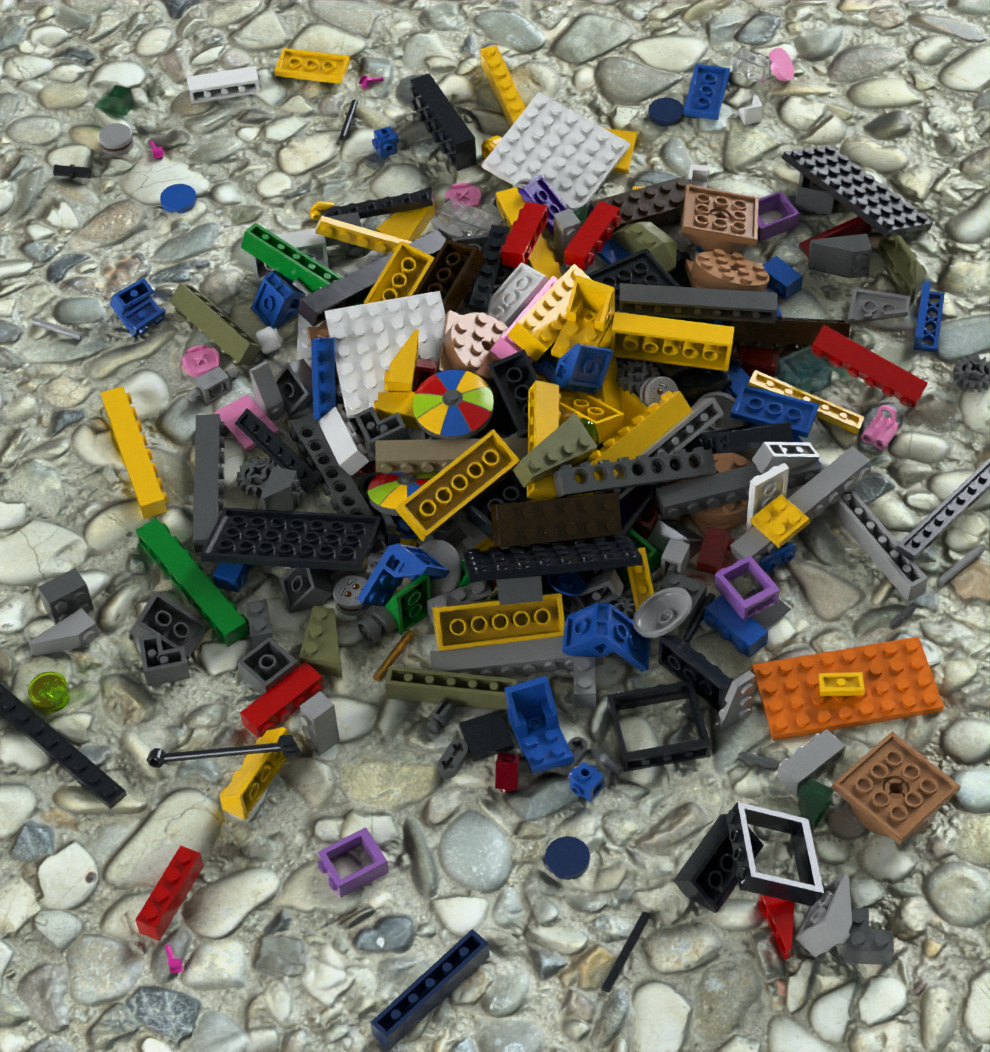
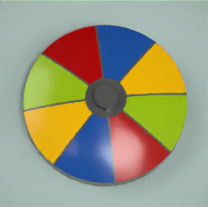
M464 370L442 371L427 378L416 390L413 397L414 417L419 427L434 438L448 440L467 439L483 430L491 420L494 412L493 394L489 385L474 373Z
M423 471L380 473L371 481L368 487L370 504L381 513L400 516L396 511L398 505L440 471L428 473Z

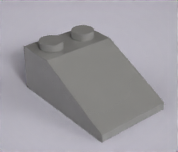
M847 874L842 875L823 887L824 894L813 906H809L795 937L815 957L823 952H829L838 943L843 944L850 935L848 932L852 925L850 883Z

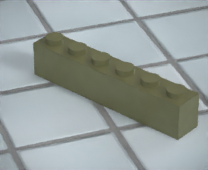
M180 283L169 301L175 306L174 309L184 314L188 322L195 324L199 332L209 337L210 342L220 346V350L223 353L230 355L235 364L251 366L262 346L193 285Z
M389 666L385 687L387 698L438 704L444 699L448 703L457 706L507 711L504 688L516 685L517 679Z

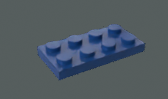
M702 64L695 65L683 116L710 120L719 119L730 76V68Z
M742 384L731 410L730 418L752 424L791 422L792 434L808 438L819 410V404Z

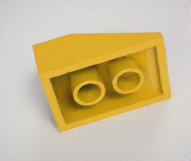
M414 330L391 361L389 370H385L384 391L413 392L419 347V330Z

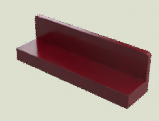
M858 216L800 242L799 249L809 259L811 240L867 234L871 232L872 226Z

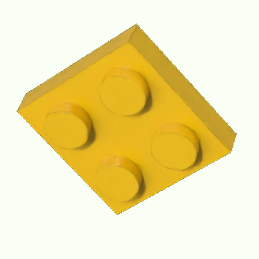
M780 494L750 518V522L780 548L810 523V518Z

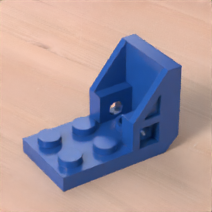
M272 271L264 277L251 306V310L267 327L271 326L273 329L277 328V330L298 313L300 300L306 295L303 291L292 285V280L278 271Z
M577 343L559 359L558 364L550 359L543 358V360H534L532 366L562 389L595 394L602 388L614 352L607 348Z
M399 543L387 547L357 600L362 604L379 607L385 606L392 598L397 587L401 585L403 577H408L414 581L421 575L427 574L430 576V580L446 578L450 570L422 548Z
M597 602L565 616L562 652L568 656L603 657L615 652L643 672L649 669L651 638L639 635L634 629V621L612 604Z
M543 676L505 687L510 726L532 775L573 763L574 756L559 727L558 713L547 677Z

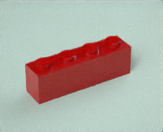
M599 201L564 250L565 264L570 266L575 264L583 271L593 264L597 253L602 251L604 243L611 238L614 229L619 227L622 217H620L619 207Z
M526 202L523 209L519 210L518 218L513 222L512 230L507 234L504 246L502 245L499 255L502 257L503 265L517 268L521 262L527 264L549 220L547 205Z
M305 661L240 712L242 724L257 738L263 737L267 730H272L281 722H285L291 714L300 709V705L319 691L322 692L324 689L323 676Z
M180 845L135 919L139 933L158 941L161 940L204 868L199 852Z

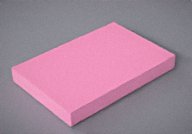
M247 394L214 412L215 414H220L221 422H225L226 430L245 452L257 447L235 424L246 408L251 410L276 435L280 434L279 429Z

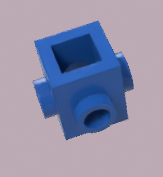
M390 126L373 131L374 139H372V144L381 158L398 153L397 143H399V138Z
M584 761L579 767H574L569 774L571 791L589 802L604 788V775L595 766L588 765Z

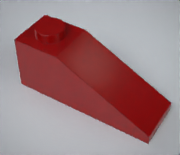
M759 894L760 906L785 960L790 959L795 902Z

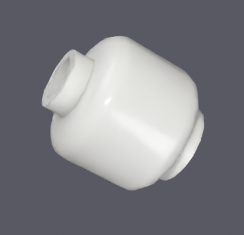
M268 326L255 333V341L262 346L260 351L264 354H270L281 347L283 340L277 328L273 329L271 326Z

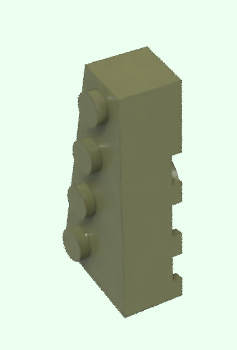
M574 413L522 458L513 471L525 488L553 475L554 472L559 470L560 466L574 465L587 459L597 448V445L576 413Z

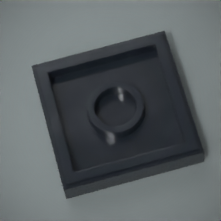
M500 710L459 723V729L464 741L468 745L473 762L514 749L513 740Z

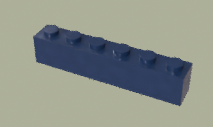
M471 929L370 1022L372 1035L390 1050L490 957L489 943Z

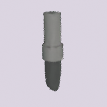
M596 748L588 749V752L605 767L610 768L617 774L623 771V767L612 760L606 753H602Z

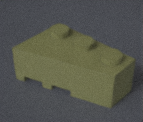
M313 606L299 654L300 665L306 661L320 675L343 678L334 608Z

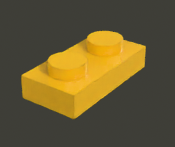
M863 672L819 673L818 675L820 696L864 695Z

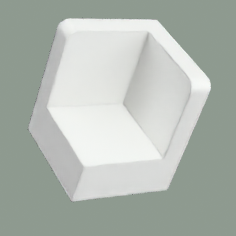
M757 95L753 96L752 106L739 109V116L744 125L758 123L762 120L763 106Z
M691 164L688 176L690 184L707 188L709 166Z

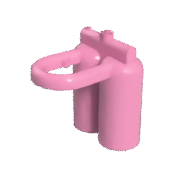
M881 405L878 408L877 416L871 420L862 433V441L866 444L874 443V446L880 450L886 449L898 431L899 423L895 422L897 417L896 411L888 405ZM882 410H888L892 417L886 418L882 416Z

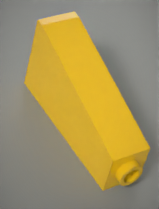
M434 201L433 206L396 212L375 229L376 232L410 242L416 238L419 239L435 215Z
M378 392V400H374V411L378 412L379 420L398 412L406 427L422 430L417 424L413 412L415 392Z

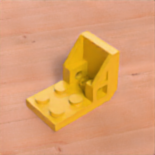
M579 275L576 276L567 307V321L551 349L552 356L561 358L577 343L596 347L600 346L615 312L614 287Z

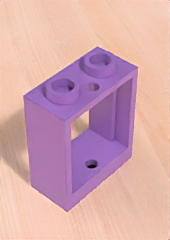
M781 191L759 199L757 239L760 242L794 229L799 225V210L790 203L789 198L785 197ZM778 208L785 216L765 224L759 215Z
M751 556L739 559L733 565L722 568L715 574V588L743 621L779 602L780 589ZM749 572L764 590L744 600L729 581Z
M366 827L318 851L320 861L317 862V865L322 874L326 873L329 879L327 880L333 891L337 890L340 897L389 873L388 861ZM362 845L372 864L341 879L331 861Z

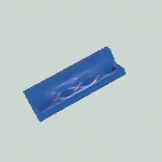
M923 281L913 350L936 353L945 293L930 291L931 282ZM929 298L940 299V301L932 304ZM934 311L937 316L931 318L927 313ZM930 324L935 328L931 332L925 328ZM929 338L934 345L922 344V342Z
M316 337L311 340L314 419H321L335 406L337 407L335 337Z

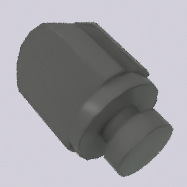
M442 699L428 717V728L434 732L443 729L455 714L456 706Z

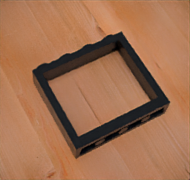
M791 422L745 425L702 432L689 442L686 448L688 452H692L693 448L704 447V450L712 449L713 454L760 448L763 442H793Z
M692 680L678 681L667 685L659 684L655 687L637 688L632 691L607 695V709L624 772L710 757L711 743ZM687 699L698 740L627 752L617 711Z
M737 802L726 815V822L729 827V839L732 844L733 860L735 861L736 877H738L740 890L813 906L824 894L809 819ZM747 824L790 834L800 882L756 872Z

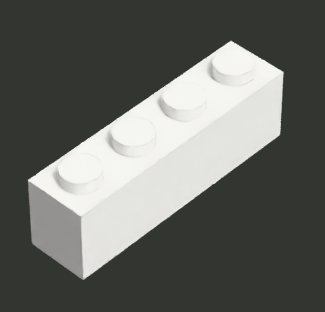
M256 66L187 77L191 104L260 93Z
M335 406L318 420V423L339 466L352 476L369 462L366 455L368 451L360 443L362 439L355 432L357 430L356 427L349 421L351 418L347 419L346 411L343 410L341 412Z

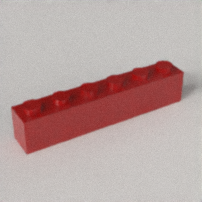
M823 325L810 348L815 356L826 358L834 367H842L852 377H859L865 380L864 382L868 386H876L882 390L883 394L899 399V402L907 407H914L928 384V382Z

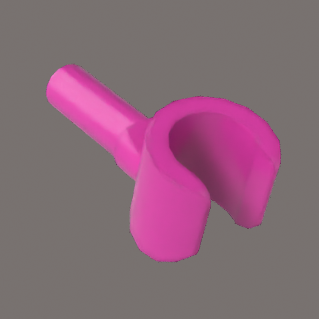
M363 75L359 84H362V88L367 89L370 83L382 82L384 78H370Z
M150 141L154 158L164 157L162 147H157L154 141Z
M169 944L165 945L170 973L183 972L182 959H174L171 946Z

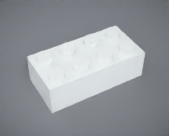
M316 228L276 235L329 269L325 237L315 234ZM251 255L255 281H261L266 275L276 271Z

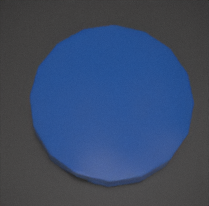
M186 184L168 186L160 195L163 209L170 213H173V211L177 213L187 212L195 206V201L197 200L195 190Z

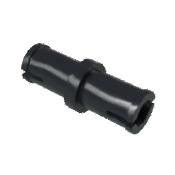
M55 164L53 174L54 176H67L70 179L75 177L90 179L91 167H77L74 164H70V166Z

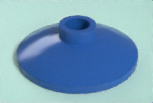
M576 572L545 575L548 584L562 594L578 596L585 590V582Z

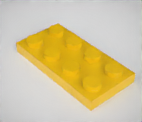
M283 48L274 73L275 76L342 84L350 63V56Z

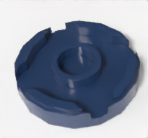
M664 97L654 100L649 105L648 115L655 124L671 126L672 123L676 122L677 124L681 121L684 108L678 100Z
M565 836L557 838L546 849V867L559 879H576L589 868V849L583 841L576 837Z

